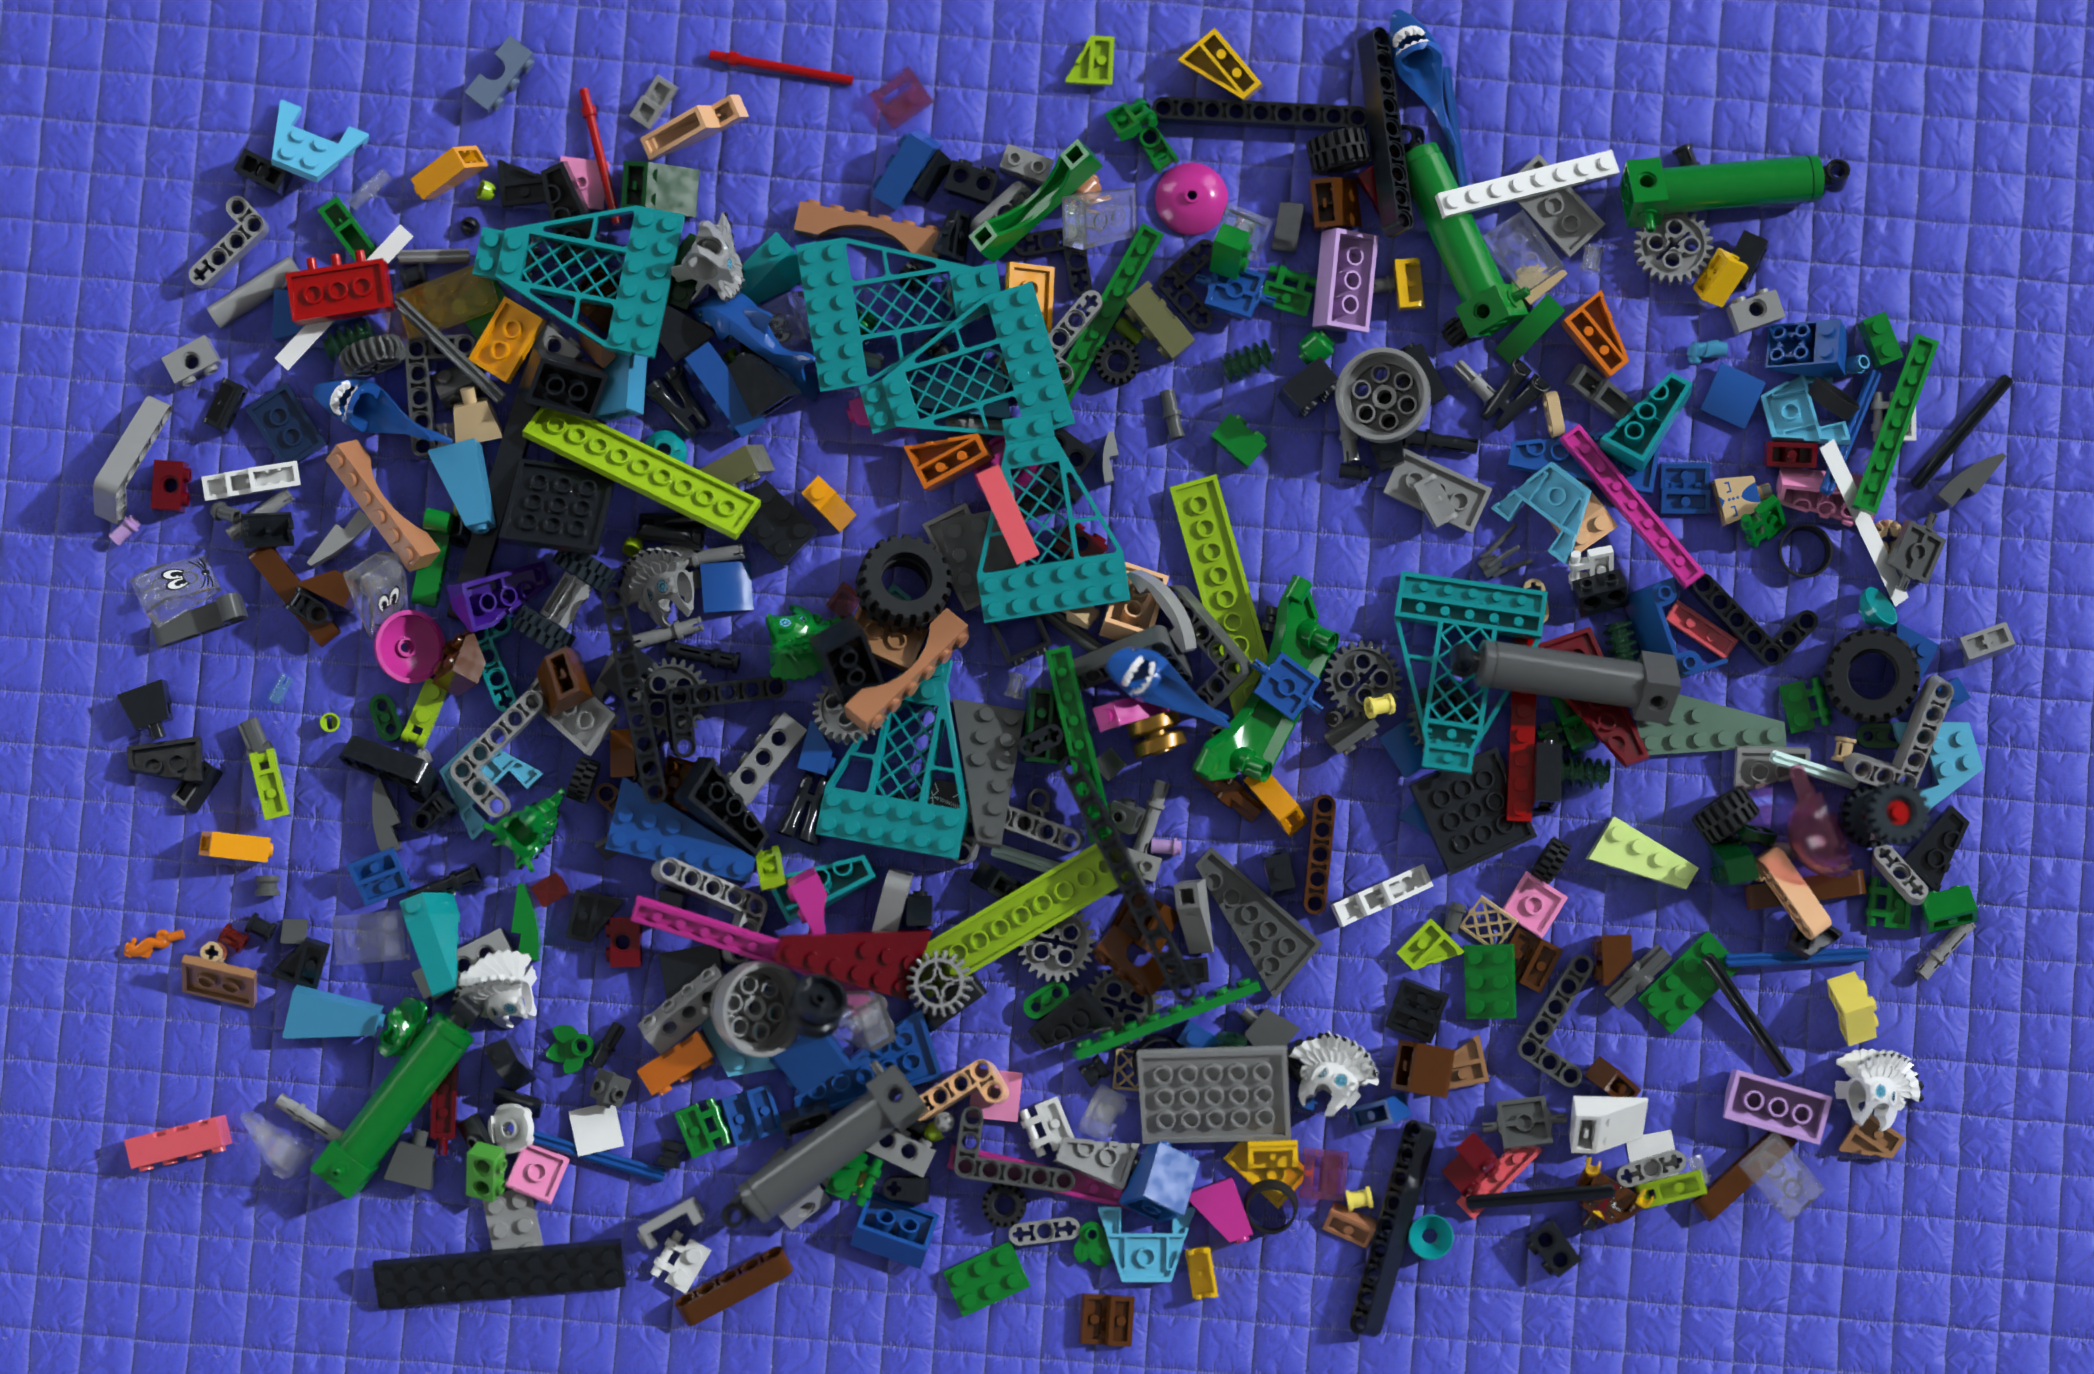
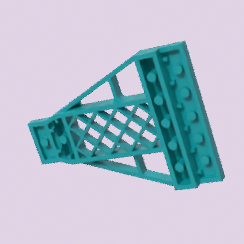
M635 205L505 229V231L482 227L472 274L476 277L497 280L508 288H512L599 344L608 352L629 356L634 354L655 359L672 281L671 267L675 266L685 215ZM634 214L627 246L621 247L595 241L599 220ZM593 221L591 234L588 239L543 231L545 229ZM532 239H537V241L531 244ZM546 241L562 245L552 251ZM544 243L550 253L538 260L532 250ZM571 246L586 250L576 255ZM568 247L574 257L561 264L556 254ZM595 251L609 253V255L600 260ZM592 252L598 262L585 269L580 259ZM530 253L535 262L526 267L528 254ZM619 256L625 257L624 263ZM553 257L559 267L547 274L541 264ZM616 257L622 267L610 274L604 264ZM578 262L583 272L571 279L565 269ZM539 266L545 276L532 283L527 273ZM601 266L607 277L595 283L589 273ZM563 271L569 281L556 288L550 278ZM621 274L618 287L613 278ZM523 276L526 278L528 282L523 281ZM587 276L593 286L581 293L575 282ZM548 280L552 287L541 284ZM611 280L617 290L604 297L599 287ZM572 285L576 292L564 289ZM596 290L600 296L590 295V293ZM530 292L576 301L572 318L570 319ZM582 302L614 308L606 340H602L577 324Z
M845 237L795 245L813 355L816 357L815 367L820 392L870 384L898 367L921 348L919 347L903 356L900 339L903 333L947 327L984 296L1001 291L996 263L972 267ZM852 244L881 251L884 275L882 277L854 281L851 278L846 245ZM887 253L935 263L936 267L893 275L889 271ZM947 271L949 280L939 273ZM933 274L926 285L915 278V276ZM935 276H938L947 283L940 295L928 287ZM909 278L902 289L890 281ZM911 280H914L923 287L916 299L904 291ZM884 282L878 292L866 285ZM887 284H890L899 291L892 303L880 295ZM861 285L854 295L853 286ZM864 287L875 295L868 306H865L856 299ZM949 287L953 305L942 297ZM925 290H928L937 297L930 309L918 301ZM901 294H904L913 301L906 313L894 305ZM877 298H880L889 305L882 317L870 309ZM940 300L951 307L944 319L933 312V309ZM856 303L865 309L859 319ZM915 304L927 311L920 323L908 315ZM983 304L958 324V330L978 317L990 314L988 305ZM891 308L903 315L896 327L884 319ZM954 311L955 320L947 321ZM867 312L879 319L872 331L860 323ZM930 314L941 321L923 325ZM906 318L917 325L898 329ZM881 322L893 329L874 333ZM859 327L869 334L861 335ZM952 329V330H951L950 332H948L945 336H943L940 340H942V339H944L945 337L949 336L950 334L954 333L955 330ZM894 336L899 360L875 375L868 377L862 346L863 341L871 338Z
M1032 282L984 296L882 380L859 387L873 435L893 428H913L1004 436V431L989 430L983 407L1011 397L1017 400L1021 416L1051 412L1054 430L1075 424ZM983 304H987L997 337L992 341L967 348L962 343L957 325ZM952 329L955 330L960 346L958 351L915 363L917 357ZM1000 345L1002 353L990 347ZM985 349L979 361L967 355ZM988 350L1001 356L995 369L982 363ZM961 357L956 368L944 362ZM965 357L977 363L971 376L958 370ZM1003 358L1009 377L997 371ZM938 364L933 375L921 370L922 368ZM941 364L954 371L948 383L935 377ZM980 365L993 372L987 384L974 378ZM914 371L910 381L908 382L906 373ZM917 372L930 378L924 391L912 385ZM956 373L969 379L963 392L950 385ZM995 374L1008 380L1002 393L989 386ZM933 380L946 386L940 399L927 393ZM972 381L985 387L978 400L966 394ZM1011 382L1014 391L1005 393ZM910 387L922 393L917 405H915ZM948 388L961 394L955 407L942 401ZM987 389L998 394L997 396L982 400ZM925 395L937 401L932 414L919 408ZM964 396L975 402L958 407ZM940 403L952 409L935 414ZM976 408L980 411L985 428L938 426L934 424V421ZM917 411L929 417L920 419Z
M1051 412L1002 419L1005 448L1000 469L1014 499L1013 484L1023 490L1016 501L1017 506L1026 493L1037 501L1029 513L1020 506L1018 508L1027 515L1024 519L1025 524L1031 518L1041 525L1032 539L1045 551L1037 562L1032 558L1029 559L1034 563L1032 565L1025 566L1024 561L1018 567L983 572L990 537L1003 535L1002 531L992 532L995 516L991 509L976 573L984 623L1131 600L1123 550L1056 439ZM1058 461L1059 470L1050 463ZM1043 464L1036 475L1025 468L1026 466ZM1046 465L1058 473L1050 485L1038 477ZM1018 468L1013 477H1011L1010 469ZM1022 469L1033 476V479L1025 489L1014 481ZM1068 472L1074 477L1093 509L1095 516L1073 517L1066 476ZM1059 477H1061L1063 495L1052 487ZM1036 479L1048 487L1040 499L1028 491ZM1050 489L1062 497L1054 509L1042 502ZM1063 501L1065 502L1067 519L1056 512ZM1040 503L1052 511L1044 523L1032 516ZM1054 514L1065 521L1058 533H1055L1046 526ZM1099 519L1115 546V551L1079 556L1075 525L1080 522ZM1067 525L1071 544L1060 536ZM1043 528L1055 535L1047 548L1035 540ZM1058 538L1069 545L1061 558L1050 551V548ZM1072 549L1073 558L1065 559ZM1048 552L1058 559L1057 561L1040 563Z
M1401 571L1394 621L1425 743L1422 768L1471 775L1474 753L1511 692L1509 690L1504 691L1490 717L1486 718L1485 711L1489 687L1478 686L1480 691L1471 697L1467 695L1462 687L1472 679L1475 682L1474 674L1459 684L1451 674L1452 670H1448L1441 661V659L1449 654V650L1452 647L1445 635L1456 629L1463 638L1458 643L1466 642L1472 646L1474 651H1478V649L1474 647L1469 639L1479 632L1485 640L1496 641L1498 636H1508L1533 640L1532 647H1538L1542 638L1548 591ZM1401 622L1431 625L1437 628L1434 654L1431 657L1408 654ZM1462 630L1473 632L1466 636ZM1442 639L1449 649L1439 655ZM1410 661L1429 663L1432 666L1426 708L1424 709L1420 705ZM1439 663L1445 673L1435 680L1437 664ZM1448 676L1456 687L1445 694L1437 683ZM1435 687L1442 697L1432 703ZM1459 690L1466 701L1455 707L1448 697ZM1483 694L1481 710H1479L1473 700ZM1445 700L1452 711L1441 718L1434 707ZM1470 704L1477 714L1468 721H1465L1459 710ZM1430 710L1437 719L1429 718ZM1456 714L1462 723L1447 721V719ZM1479 718L1478 725L1471 724L1473 721Z
M948 660L945 664L941 663L935 669L930 679H924L912 696H907L894 713L890 712L887 715L888 720H884L882 723L883 728L880 729L877 748L874 754L857 752L864 741L862 737H859L858 744L852 743L825 785L815 834L958 860L962 839L966 837L970 813L968 812L950 708L948 684L953 665L952 660ZM900 670V675L896 674L894 679L900 677L905 672ZM911 704L926 707L916 713ZM907 706L913 716L902 723L896 713ZM931 710L936 720L925 727L920 717ZM893 718H895L899 726L891 731ZM917 720L922 730L911 737L905 727ZM945 722L953 768L937 766ZM934 728L933 734L931 736L929 731ZM903 730L908 740L897 747L891 737ZM926 734L931 744L920 751L914 741ZM888 742H890L894 750L886 755ZM912 744L917 754L906 761L900 751ZM929 752L928 759L926 760L924 755ZM898 754L903 764L892 771L886 761ZM853 757L873 760L870 782L866 792L835 788V785ZM921 758L926 768L915 775L909 765ZM883 766H885L889 774L881 779ZM907 768L912 778L901 785L895 775ZM936 771L955 774L960 801L958 809L929 804ZM924 776L923 783L921 784L919 779ZM893 778L898 788L887 795L881 785ZM916 782L921 792L910 799L905 789ZM878 790L881 791V793H882L883 796L877 795V794H878ZM902 792L906 800L893 797Z

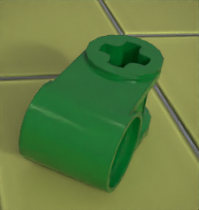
M1147 126L1143 128L1138 137V144L1153 170L1159 175L1162 169L1171 163L1176 164L1179 160L1156 127ZM1146 133L1153 134L1156 137V142L1153 144L1145 143L1143 135Z

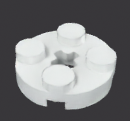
M517 1103L498 1106L496 1108L498 1110L494 1115L490 1116L488 1121V1134L493 1143H496L498 1147L505 1148V1153L508 1154L521 1152L526 1147L531 1146L534 1141V1123L531 1110ZM511 1123L514 1126L513 1134L512 1131H508V1126H510Z

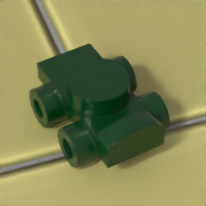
M1555 721L1540 724L1541 729L1537 730L1539 740H1554L1556 744H1562L1563 754V748L1567 747L1565 738L1560 739L1558 735L1563 733L1561 724L1555 725Z

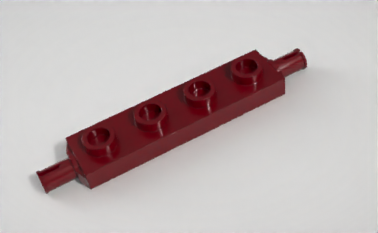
M459 1060L432 1094L430 1138L438 1140L437 1155H447L448 1140L456 1138Z

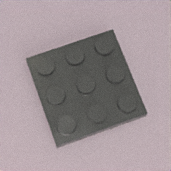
M991 510L940 521L955 593L978 589L976 573ZM994 518L992 532L1001 531L996 518ZM1004 536L990 537L983 572L1018 567L1019 564H1016Z

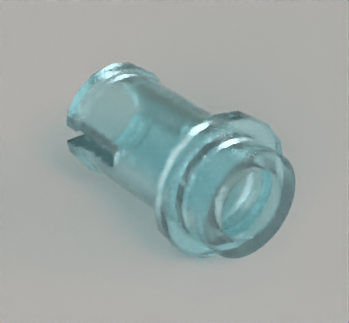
M283 673L279 674L272 691L267 693L269 695L267 699L280 706L282 702L286 701L284 698L294 682L293 678L288 677L285 684L282 685L286 677Z

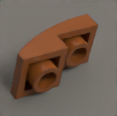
M630 729L610 730L611 778L636 777V758Z

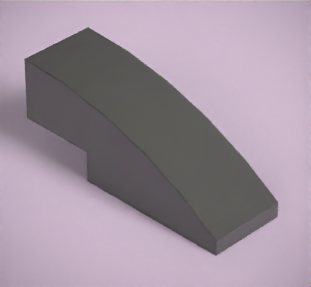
M1578 363L1564 382L1574 392L1617 422L1626 417L1637 404L1609 380L1603 379L1585 364Z
M2001 453L1969 466L1944 484L1933 498L1945 508L1950 509L1955 506L1964 493L1970 497L1977 494L2006 455Z
M379 777L375 779L372 794V818L376 841L380 851L394 847L398 853L404 850L395 827L402 824L403 821L384 779Z

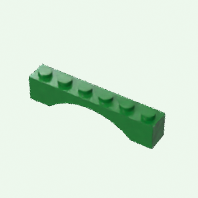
M1076 139L1059 155L1052 172L1032 196L1012 210L986 220L968 237L981 254L995 263L1103 165L1086 145L1079 139Z

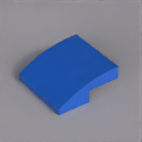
M1721 362L1700 406V410L1745 429L1766 382Z
M1660 462V513L1710 514L1711 489L1709 484L1711 464L1709 462Z
M750 561L700 564L704 614L754 610Z
M1411 718L1406 719L1378 737L1404 779L1422 768L1424 754L1422 752L1423 744L1415 745L1418 739L1417 736H1409L1414 731V728L1406 726L1412 722Z
M394 847L347 863V868L354 885L358 888L365 906L412 889L410 880Z
M769 1083L719 1100L727 1126L730 1129L734 1147L784 1131L780 1124V1115Z

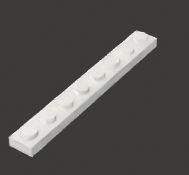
M1612 150L1440 192L1436 194L1435 199L1442 219L1616 176L1620 171Z

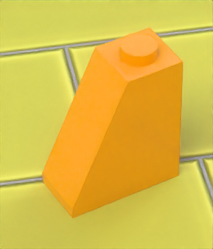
M477 145L452 147L412 177L411 181L414 184L415 192L423 200L435 199L486 169L489 165Z
M819 476L801 493L805 501L839 533L857 516L845 501Z
M1270 775L1266 782L1258 781L1249 776L1244 779L1249 790L1265 806V809L1289 837H1292L1308 823L1299 805L1272 775Z
M201 831L198 855L268 863V858H271L273 854V843H270L271 838Z

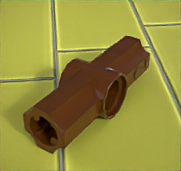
M1197 774L1194 776L1197 781L1213 792V796L1228 808L1232 807L1251 823L1265 807L1248 794L1245 788L1233 778L1209 781Z

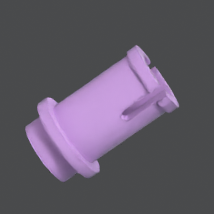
M132 515L125 516L123 518L124 521L109 534V537L119 546L134 531H139L138 527L141 524Z
M1152 838L1151 854H1171L1173 857L1181 855L1182 841L1177 840V838H1174V840Z

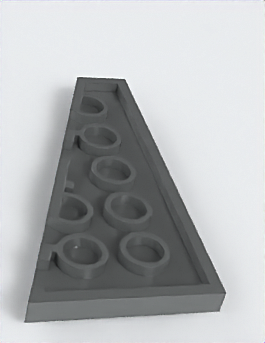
M952 698L976 845L1001 849L1018 754L1017 745L1021 737L1025 711Z
M1210 847L1195 864V867L1202 879L1206 880V886L1272 997L1276 999L1323 943L1216 850Z

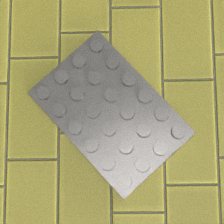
M1287 1045L1137 1050L1143 1144H1153L1158 1141L1198 1143L1291 1140Z

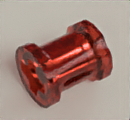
M228 923L221 931L217 942H224L234 948L237 954H240L247 945L250 935L247 933L245 935L232 928V924Z

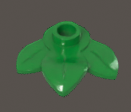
M556 1026L552 1030L558 1041L548 1049L546 1057L555 1062H564L565 1074L577 1072L582 1068L584 1059L593 1053L594 1041L587 1034H579L573 1026ZM581 1041L587 1045L584 1051L578 1048V1044Z
M1087 1221L1081 1225L1079 1230L1080 1239L1074 1245L1075 1258L1079 1263L1090 1258L1096 1265L1107 1267L1111 1260V1249L1104 1227H1101L1095 1221ZM1095 1230V1236L1088 1238V1232Z

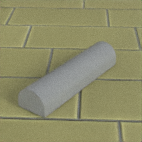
M289 255L208 306L207 310L218 327L222 329L273 297L274 290H284L287 288L285 273L300 270Z

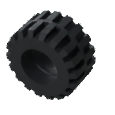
M1351 127L1318 135L1306 143L1311 170L1316 175L1323 176L1347 172L1367 164L1372 159L1366 131L1363 128Z
M1736 786L1696 812L1691 820L1709 845L1723 840L1753 820L1760 810L1744 786Z

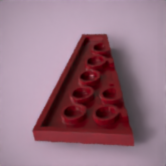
M1591 627L1538 645L1539 648L1604 657ZM1563 698L1625 768L1649 759L1648 752L1627 707Z

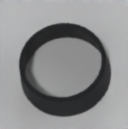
M1820 377L1815 378L1808 391V394L1821 406L1847 421L1861 408L1849 395Z
M1800 524L1792 527L1784 534L1779 545L1778 554L1782 566L1789 573L1808 578L1817 576L1826 570L1832 560L1833 546L1829 536L1821 528L1811 524ZM1793 532H1812L1820 538L1824 545V560L1821 566L1812 573H1795L1789 569L1783 560L1782 544Z
M1152 1035L1142 1040L1135 1048L1132 1056V1067L1136 1077L1138 1078L1137 1050H1144L1149 1044L1157 1041L1169 1042L1177 1047V1049L1182 1048L1180 1044L1166 1035Z
M1266 1179L1257 1182L1248 1190L1244 1199V1210L1249 1223L1256 1230L1265 1234H1278L1285 1231L1293 1223L1298 1211V1199L1288 1184L1276 1179ZM1265 1190L1282 1192L1290 1199L1293 1206L1291 1220L1278 1228H1265L1256 1224L1249 1216L1248 1211L1253 1197Z

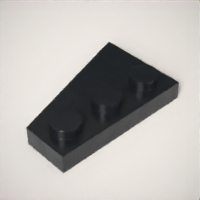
M200 736L127 746L128 770L130 773L205 785L203 742Z
M1082 985L1035 1023L1027 1032L1045 1050L1070 1041L1072 1038L1080 1035H1086L1094 1032V1030L1112 1026L1115 1021Z

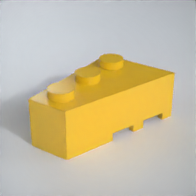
M1215 27L1177 59L1181 64L1241 100L1247 101L1263 87L1260 80Z

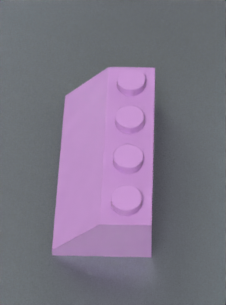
M1341 228L1322 231L1312 327L1330 331L1369 332L1379 236Z
M1732 1069L1725 1092L1723 1118L1820 1145L1833 1097Z

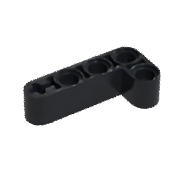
M351 736L339 755V759L351 768L405 786L409 796L419 803L424 804L439 784L434 768L427 761L358 736Z

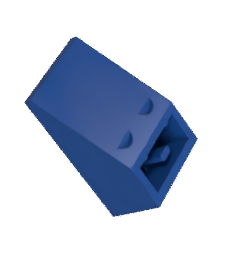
M1832 319L1769 325L1765 369L1820 378L1845 376L1848 332L1842 320Z

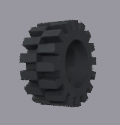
M1120 340L1109 341L1106 345H1103L1098 351L1095 360L1098 376L1105 383L1108 382L1112 386H1122L1125 383L1131 382L1139 369V355L1132 345L1130 346L1128 342H1121ZM1114 354H1121L1126 358L1127 366L1121 372H1114L1108 366V359Z
M581 756L570 779L566 797L586 804L596 784L601 763Z
M1553 836L1534 864L1531 875L1546 884H1550L1566 861L1571 846Z
M1001 1183L992 1185L988 1188L982 1200V1211L985 1218L992 1225L999 1226L1000 1228L1012 1227V1225L1017 1224L1023 1218L1026 1211L1024 1193L1015 1185ZM1001 1195L1011 1197L1014 1202V1208L1008 1214H1000L995 1209V1200Z

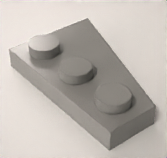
M1736 746L1733 788L1744 786L1746 791L1754 788L1765 787V785L1777 781L1782 782L1805 775L1769 762L1771 752L1776 750L1810 761L1811 749L1809 747Z
M1064 1137L1061 1140L1054 1162L1116 1189L1123 1190L1139 1143L1126 1144L1114 1141L1101 1142Z

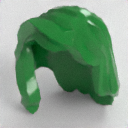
M404 997L401 1004L387 1013V1029L379 1035L381 1044L377 1047L383 1056H403L426 1026L428 1008L423 1001L415 997Z

